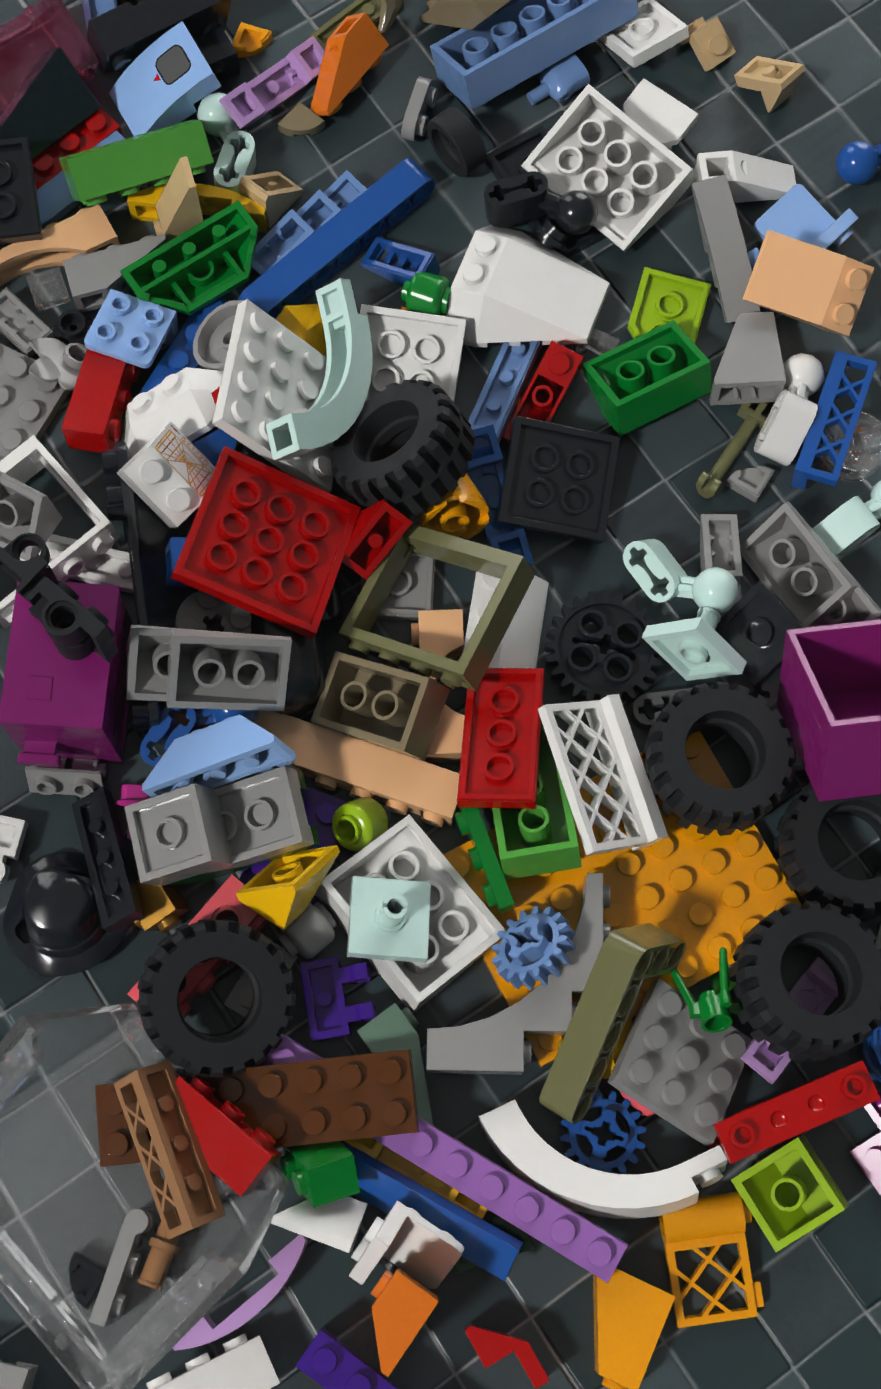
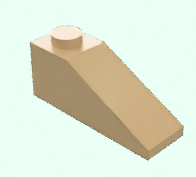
M187 156L179 159L156 204L159 220L153 221L157 236L165 234L167 242L204 221Z

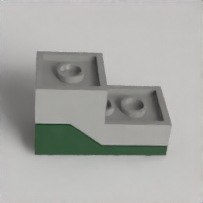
M282 766L216 789L191 784L125 806L124 809L140 883L184 889L320 846L317 829L315 826L308 824L303 804L302 791L307 790L303 772Z

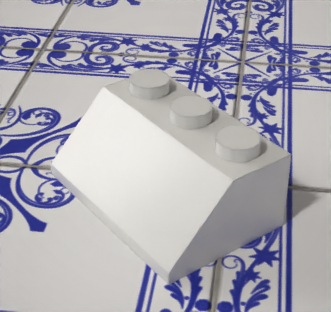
M476 572L464 649L485 611L500 578ZM534 576L488 668H536L549 585L547 581Z

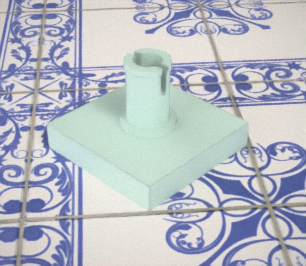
M700 607L696 618L647 625L642 635V638L686 681L739 675L743 673L747 663L715 631L717 624L721 620V615L710 607Z
M353 876L350 893L347 957L426 963L428 959L431 882Z

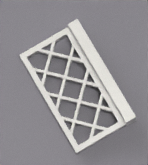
M619 694L607 695L601 700L547 704L540 707L538 712L586 855L632 848V851L641 850L668 837ZM584 712L586 714L590 727L587 726L583 721H581ZM554 715H558L569 724L566 733L557 726ZM576 731L589 741L586 750L573 740ZM596 747L602 763L593 756ZM568 750L581 760L578 769L570 763L567 755ZM588 767L601 776L598 785L585 776ZM608 783L610 784L614 799L605 792ZM580 787H583L593 796L590 805L582 800L579 791ZM601 803L613 812L610 822L598 813ZM621 819L627 836L618 829ZM593 823L606 833L601 843L596 842L592 830Z

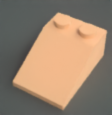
M767 230L743 300L821 330L849 336L874 267L827 249Z

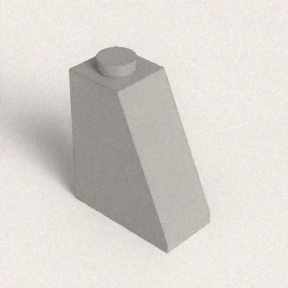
M753 311L738 314L714 377L709 399L710 406L775 402L779 394L784 390L786 376L774 312Z

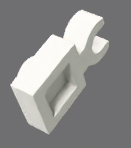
M0 815V884H4L9 876V870L6 865L7 858L15 860L19 858L28 823L25 820Z

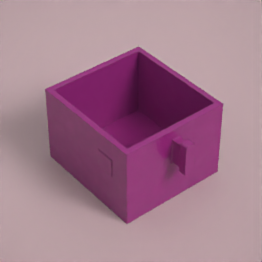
M64 582L79 596L77 601L86 610L93 606L109 620L107 626L116 634L113 640L119 650L109 663L95 651L81 660H69L63 657L41 621L29 612L28 609L32 604L18 594L16 590L0 703V725L22 751L18 753L17 763L29 766L61 767L62 758H66V760H73L75 758L100 759V762L123 764L131 700H126V643L130 627L133 623L120 596V586Z
M881 619L786 630L777 706L784 717L783 720L786 727L791 730L794 738L792 741L818 801L881 794Z

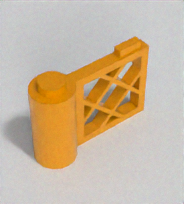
M738 1191L699 1196L697 1203L658 1216L661 1236L664 1242L671 1295L675 1296L673 1310L676 1327L684 1328L758 1317L757 1308L764 1307L761 1282L759 1280L752 1281L745 1235L746 1224L752 1222V1215ZM737 1243L739 1259L728 1272L712 1260L721 1245ZM711 1247L707 1254L698 1248ZM692 1249L703 1259L690 1278H688L677 1269L675 1252ZM708 1263L726 1276L712 1296L695 1283ZM740 1269L742 1282L735 1278ZM678 1276L686 1281L681 1290ZM732 1281L744 1290L746 1307L728 1309L718 1301ZM691 1287H693L709 1299L700 1314L684 1316L682 1300ZM715 1305L722 1310L710 1312Z

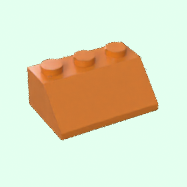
M400 1267L396 1269L394 1274L386 1269L370 1293L376 1298L371 1308L381 1372L389 1377L439 1302L438 1296Z

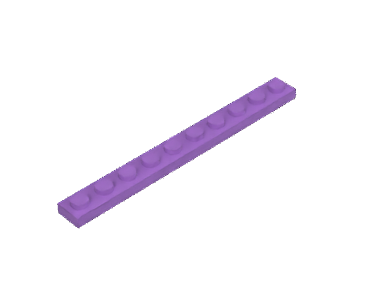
M281 1033L280 1038L283 1041L277 1049L272 1047L268 1051L267 1059L260 1066L324 1058ZM418 1117L420 1132L371 1137L607 1283L628 1247V1243Z

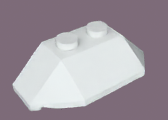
M186 367L176 374L168 375L159 385L146 393L138 394L132 402L128 403L121 442H126L131 457L141 450L169 421H172L191 442L211 430L215 426L212 422L216 408L211 393L220 387L223 371Z

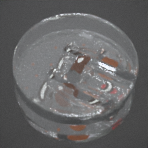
M865 412L860 413L838 478L846 482L866 480L873 476L881 466V422ZM850 419L845 420L847 425H849ZM838 424L824 431L830 444L845 437ZM841 448L835 450L837 455H839ZM826 454L819 457L826 471L833 473L835 465L829 455Z

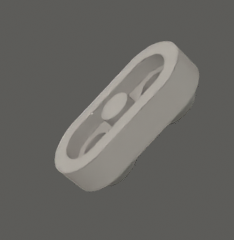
M422 76L417 78L404 115L401 138L415 142L418 135L424 136L428 124L426 112L428 107H434L438 88L433 87V79Z

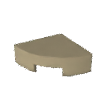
M299 102L277 123L278 131L287 136L294 137V134L303 135L309 133L310 135H315L325 128V120Z

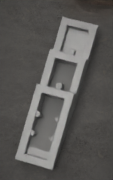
M726 174L691 183L705 253H708L714 286L718 288L724 322L736 321L739 313L761 312L758 305L743 300L752 270Z
M701 514V572L713 567H719L731 572L738 581L739 587L736 603L742 598L740 584L743 577L737 514ZM726 611V612L720 614V615H721V618H722L728 611Z

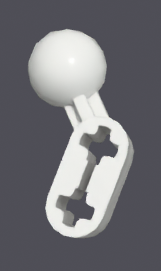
M796 354L784 362L786 376L784 390L777 397L754 445V452L784 466L791 464L816 416L818 405L809 401L808 397L818 392L825 380L822 363L810 354Z

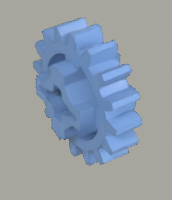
M534 906L530 915L521 910L518 921L514 922L508 919L506 922L509 929L506 932L498 931L497 933L502 940L501 943L492 946V950L497 954L492 959V963L498 968V974L515 988L519 989L524 984L528 990H533L535 982L538 980L543 986L547 985L548 976L551 973L559 977L561 975L558 969L559 965L569 964L571 961L566 956V952L575 950L576 947L570 940L575 936V932L571 929L570 923L560 912L556 913L549 906L544 911L538 906Z

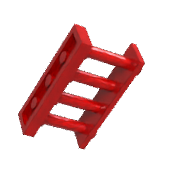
M863 1060L723 1118L722 1121L713 1124L717 1136L714 1143L707 1145V1148L710 1150L720 1145L728 1159L727 1162L729 1161L732 1164L881 1098Z

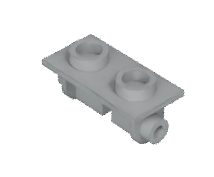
M62 758L61 767L25 766L30 793L42 795L61 794L85 797L102 786L104 787L103 778L107 776V763H101L100 759L74 758L72 768L66 769L67 760Z

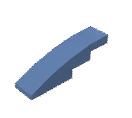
M346 170L324 193L319 189L297 212L291 209L255 246L252 268L260 275L264 274L366 191L367 188Z

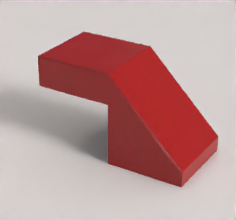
M473 1324L464 1327V1331L485 1369L514 1351L535 1389L550 1381L526 1339Z

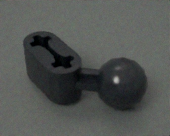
M536 171L489 183L484 190L486 218L494 227L501 228L540 218L549 212L554 214L560 229L568 234L579 235L588 232L595 225L598 216V206L594 198L587 192L573 190L566 192L564 195H559L548 190V179L544 174Z

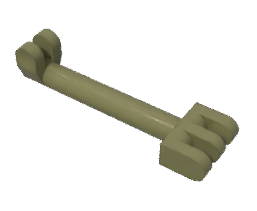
M754 403L741 405L737 415L745 421L709 473L703 471L696 482L697 492L702 497H714L722 485V478L757 427L762 429L767 419L763 413L769 403H760L756 410L751 408Z

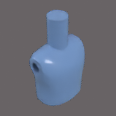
M572 53L567 58L559 60L540 72L539 79L541 85L528 92L526 96L531 105H535L548 96H551L557 102H565L573 93L590 83L589 73L581 60Z

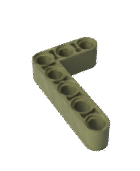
M651 923L616 929L608 935L600 949L539 1097L541 1105L573 1125H576L584 1118L592 1104L644 979L672 972L678 966L685 953V941Z

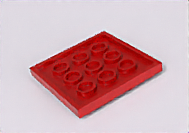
M224 446L170 578L312 639L320 625L361 507Z

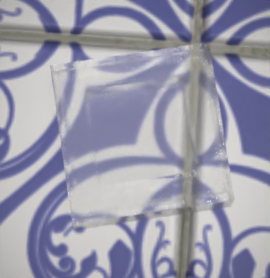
M60 267L26 276L38 312L71 302Z

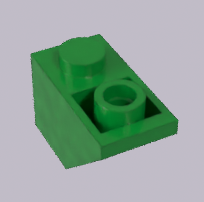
M341 1141L283 1147L285 1155L280 1157V1166L284 1178L287 1181L291 1180L297 1194L299 1196L304 1195L313 1208L360 1193L354 1155Z

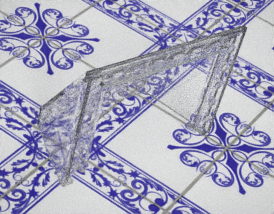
M133 1003L27 1014L20 1017L0 1041V1293L80 1389H133L248 1272L290 1180L287 1181L283 1172L274 1163L252 1193L240 1197L210 1170L226 1216L181 1235L178 1247H181L179 1255L174 1254L162 1286V1291L137 1283L151 1249V1246L148 1245L151 1237L155 1238L161 1219L141 1163L100 1167L95 1085L115 1083L135 1070L167 1060L146 1034L138 1008ZM172 1064L176 1076L192 1074L184 1068ZM160 1167L161 1176L165 1181V1176L162 1167ZM134 1209H147L154 1215V1226L148 1233L142 1234L136 1252L142 1254L134 1278L128 1277L122 1293L127 1295V1301L119 1320L113 1319L112 1324L106 1327L90 1323L89 1319L95 1302L87 1310L76 1300L70 1284L69 1264L74 1252L78 1251L107 1269L126 1214Z

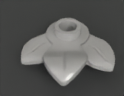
M56 338L31 339L29 344L40 358L30 366L29 374L41 382L53 383L58 381L65 391L74 390L87 350L85 345L80 343L66 345Z

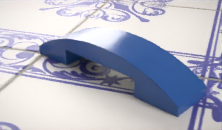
M492 424L474 429V453L472 461L467 462V474L488 504L490 519L483 529L487 544L493 548L524 556L529 565L533 564L534 561L524 528L521 529L496 523L505 471L502 465L503 456L494 426Z

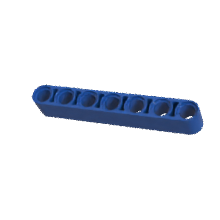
M412 158L404 159L246 287L238 300H250L276 320L285 306L301 303L369 247L376 236L381 237L425 201L435 188V180Z

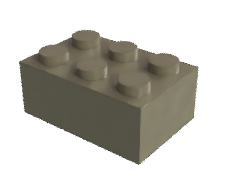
M335 651L325 679V688L318 699L311 723L425 761L450 689L429 677Z

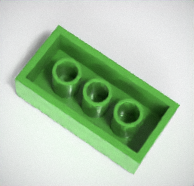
M202 120L184 121L59 158L72 199L82 202L83 205L87 204V206L108 201L106 194L115 192L116 195L126 196L141 191L139 185L146 182L154 187L167 184L181 157H188L193 175L206 172L205 165L214 162Z
M542 724L536 809L492 808L499 856L505 880L582 867L573 814Z

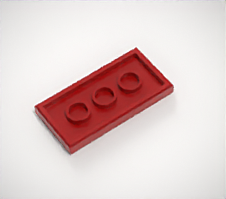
M487 668L477 690L473 691L467 688L457 794L458 807L536 809L542 728L538 709L543 706L544 668Z

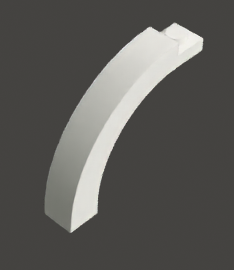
M516 1100L479 1116L481 1129L491 1147L517 1177L568 1208L593 1216L614 1219H639L676 1212L697 1203L699 1196L696 1185L700 1183L701 1187L704 1188L719 1181L723 1177L722 1172L725 1171L728 1160L722 1148L718 1145L665 1170L645 1174L608 1173L576 1163L548 1145L528 1123Z

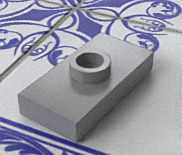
M6 287L0 292V332L24 355L32 358L36 352L30 346V340L34 338H55L54 332L9 288Z

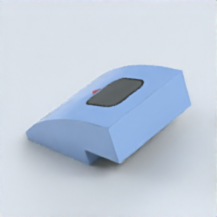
M181 21L154 41L127 67L109 94L133 136L180 123L197 112L193 104L220 88L221 84L185 24Z

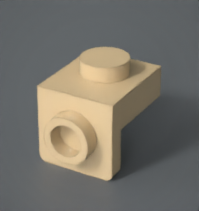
M702 16L688 25L689 38L680 42L681 45L690 43L705 72L713 69L736 53L718 16L707 21Z

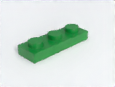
M459 807L460 812L454 814L461 835L469 834L474 848L468 849V853L475 871L483 870L487 884L482 885V890L489 908L496 905L499 915L514 910V900L479 809Z

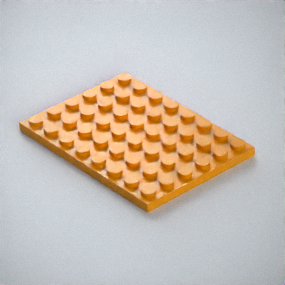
M700 731L692 733L686 741L685 750L693 771L699 778L714 787L734 789ZM641 757L642 762H643V765H644L645 762H646V760H644V759ZM598 774L590 778V780L598 785L601 776ZM608 783L605 792L614 799L610 784ZM580 787L579 791L582 800L590 805L593 796L583 787ZM659 797L656 798L658 808H660L663 802ZM602 803L600 804L598 813L610 822L613 812ZM660 809L659 811L668 837L644 849L635 851L629 848L586 855L574 820L582 867L506 880L515 905L514 910L499 915L496 905L489 908L485 899L482 885L487 884L482 869L475 871L468 853V849L474 848L472 841L470 840L443 854L506 931L509 929L506 921L508 919L514 922L518 921L521 910L530 915L534 906H538L542 911L549 906L556 913L560 912L575 932L581 912L584 879L587 873H603V884L610 885V907L603 908V923H610L611 932L620 928L651 923L685 941L686 950L677 969L688 988L719 972L720 948L724 947L727 949L728 966L736 963L733 959V954L737 946L743 942V937L754 926L774 910H780L784 905L794 902L801 905L794 891H791L785 883L787 881L782 871L780 872L778 863L755 824L742 832L736 829L731 835L720 836L717 830H713L709 835L697 833L698 826L691 824L685 829L677 824L678 816L671 812L667 817ZM621 819L618 829L627 836ZM593 823L592 830L596 842L601 843L606 833ZM493 828L487 831L502 869L496 830ZM491 947L482 955V958L506 1004L510 1007L518 1003L532 990H528L524 984L517 989L498 974V968L492 963V959L497 954ZM670 973L644 979L630 1011L631 1018L637 1016L652 981L660 978L679 991ZM539 980L535 982L533 990L541 984ZM572 996V1001L579 1002L581 996ZM524 1035L526 1041H531V1051L540 1068L555 1060L559 1050L557 1042L562 1040L565 1035Z

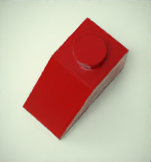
M384 499L360 511L342 563L367 580L413 523L412 520Z

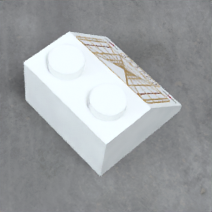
M169 421L117 474L169 528L178 527L199 507L215 467L175 424Z

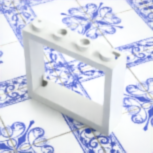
M32 435L0 461V471L25 483L45 467L95 524L92 529L48 563L57 580L65 582L70 577L79 575L84 570L86 564L96 556L109 551L114 542L120 538V535L100 509L40 441ZM16 589L0 601V624L5 629L12 624Z

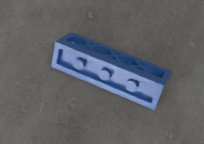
M836 350L817 404L816 416L807 433L794 470L791 487L805 490L808 479L836 487L877 365L876 361ZM846 366L867 371L865 378L851 384L844 374ZM861 389L858 396L856 390ZM848 394L855 408L841 414L834 402L836 399ZM850 419L849 425H847L845 420ZM838 424L845 437L830 444L824 431ZM841 448L839 455H837L835 450ZM828 454L835 465L833 473L812 468L815 459Z

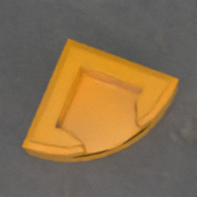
M241 22L232 42L237 56L250 57L262 52L273 39L272 31Z

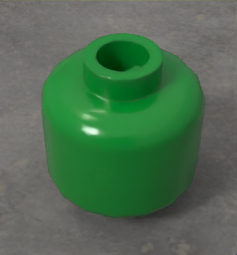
M420 271L412 277L411 281L407 280L404 283L401 299L406 302L408 311L445 316L447 315L451 283L445 276Z

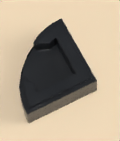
M75 1251L69 1264L70 1284L76 1300L85 1309L89 1310L98 1296L107 1269L80 1252Z

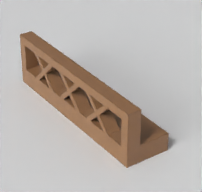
M166 1060L135 1070L113 1084L167 1239L169 1240L226 1216V1213L175 1082L177 1077L172 1063ZM130 1085H133L137 1096V1103L135 1102ZM146 1127H147L148 1130H149V1133H150V1136H151V1142H150L149 1139H148V1136H147V1133H146ZM160 1167H162L165 1176V1181L161 1176ZM174 1206L176 1207L182 1225L178 1224L176 1215L173 1210Z

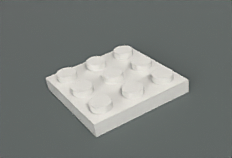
M361 304L360 314L368 315L372 341V373L366 401L377 390L380 392L385 390L387 385L392 383L402 384L403 380L412 379L429 381L440 386L454 402L467 320Z

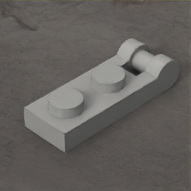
M134 1209L126 1214L89 1319L90 1323L106 1327L112 1324L113 1319H120L127 1301V1295L122 1293L128 1277L134 1278L140 1264L142 1254L136 1251L142 1234L148 1233L154 1226L155 1219L151 1211L147 1209Z

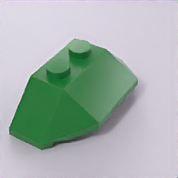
M238 200L120 270V273L139 300L152 302L191 316L249 281L258 226Z

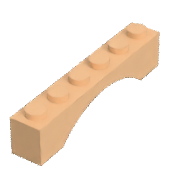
M100 204L90 208H83L65 220L47 225L42 230L43 239L16 242L0 249V286L17 276L36 269L64 266L63 260L70 259L77 254H90L105 250L111 245L120 244Z

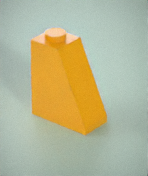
M617 1268L608 1283L593 1274L595 1371L604 1377L601 1385L609 1389H639L675 1296Z

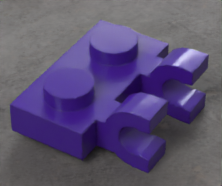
M336 956L299 963L312 1042L350 1036V1023L368 1022L377 1016L376 1006L372 1001L347 1006L344 985L371 981L369 965L366 962L341 967L340 959Z

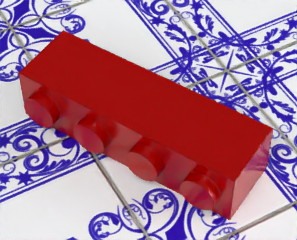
M89 349L86 350L61 427L70 449L101 453L103 450H112L114 441H119L121 437L122 415L127 409V404L131 402V386L133 382L138 381L140 367Z

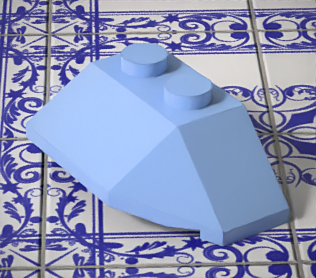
M239 714L174 739L142 784V791L152 798L191 784L216 789L282 766L290 767L291 763L296 760V753L275 735Z

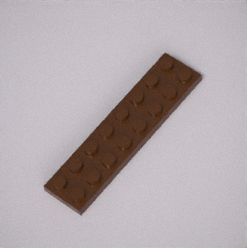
M411 1049L248 1067L246 1072L234 1075L229 1070L228 1073H223V1077H210L208 1074H199V1076L214 1087L213 1096L223 1104L226 1101L231 1102L245 1114L243 1121L253 1130L259 1127L272 1136L276 1141V1144L273 1146L274 1148L420 1132ZM195 1074L179 1075V1076H191V1077H194ZM114 1084L95 1085L100 1167L141 1163ZM130 1085L135 1102L137 1103V1096L133 1085ZM146 1127V1133L149 1141L151 1142V1136L148 1128Z

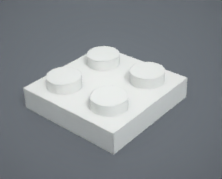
M643 0L638 3L639 15L603 35L598 40L630 66L636 68L689 38L688 25L655 0Z

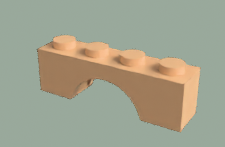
M463 609L418 611V623H411L412 645H419V649L452 660L461 657L464 649ZM432 676L429 677L437 682L438 678ZM446 704L444 705L425 762L454 763L461 761L465 715L455 712Z

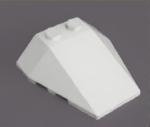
M489 225L476 230L451 285L446 316L467 320L463 344L472 347H487L488 343L509 342V346H521V342L542 341V345H550L552 340L559 344H586L610 288V282L555 250L547 248L544 244L524 232Z

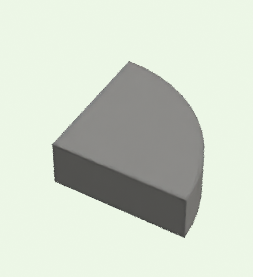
M766 466L737 470L728 478L725 486L756 503L775 470Z

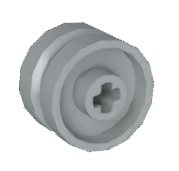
M243 300L228 301L216 307L198 327L193 341V355L197 363L204 369L224 371L237 305L243 302Z

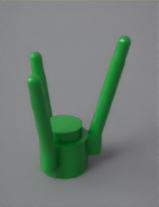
M722 947L719 950V974L715 973L712 975L713 990L703 992L699 996L698 1002H695L677 967L670 972L688 1006L690 1018L700 1019L701 1028L704 1031L711 1033L721 1032L732 1025V1016L729 1008L732 1002L729 994L726 948Z

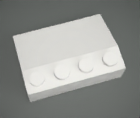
M589 84L521 165L527 172L536 171L544 174L548 179V189L552 192L564 195L569 191L580 190L591 195L598 206V216L593 227L624 252L668 212L690 187L691 183L695 181L693 168Z
M410 814L328 874L315 894L348 935L351 880L353 876L431 882L428 959L426 963L368 959L412 1014L441 992L501 940L497 935L498 931L506 932L505 928Z

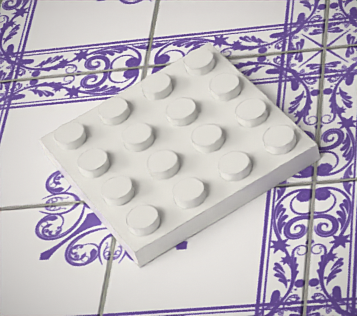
M246 299L237 305L212 424L288 475L328 493L331 492L334 476L331 471L330 454L331 448L335 447L334 441L300 457L273 461L265 426L287 414L306 413L311 408L323 385L326 357L250 300Z

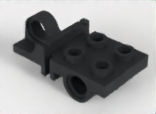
M24 533L17 536L3 549L0 547V567L20 583L15 589L18 594L32 604L28 609L29 612L41 621L59 653L69 660H81L95 651L109 663L119 652L113 640L116 634L107 626L109 620L93 606L86 610L77 601L79 596L64 582H58L51 567L48 565L50 552L44 540L37 534ZM37 546L41 549L40 555L37 554L32 559L26 561L20 560V554L26 547Z

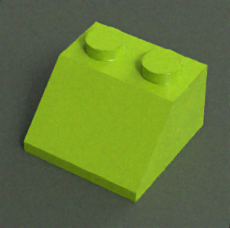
M804 1134L731 1179V1182L775 1252L780 1251L830 1220L849 1206V1203Z

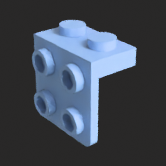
M796 184L757 219L753 229L763 240L767 230H771L827 249L831 244L838 248L853 234L849 227L858 217L848 208L835 220L803 185Z
M110 289L84 338L85 347L141 368H149L162 344L171 345L179 332L177 311Z

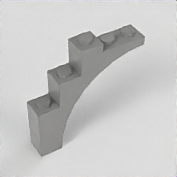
M587 873L584 879L581 912L575 928V936L571 940L576 947L575 950L566 952V956L571 960L570 963L559 965L558 969L561 975L557 977L551 973L548 976L547 985L543 986L540 984L518 1003L489 1018L461 1026L427 1029L426 1073L522 1075L524 1065H531V1041H524V1035H565L578 1005L577 1001H572V996L582 995L605 939L611 933L610 923H603V908L610 907V885L603 884V873Z

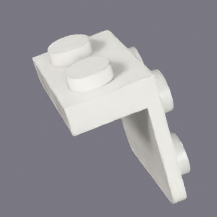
M396 1201L384 1220L378 1216L376 1217L366 1235L356 1247L351 1258L357 1261L349 1277L363 1285L383 1256L428 1288L436 1289L464 1252V1247L450 1233L434 1226L421 1217L413 1208L406 1207L399 1201Z

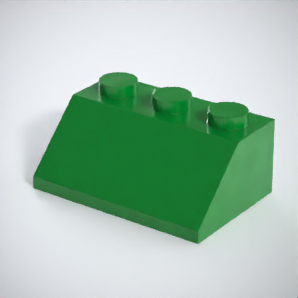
M674 320L582 364V370L602 415L619 436L710 393L712 390L711 361Z

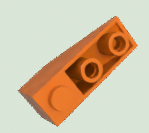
M366 12L347 16L327 39L310 110L318 116L330 117L337 113L343 105L341 101L348 93L355 91L362 84L363 80L361 78L363 75L380 63L382 60L381 54L389 46Z

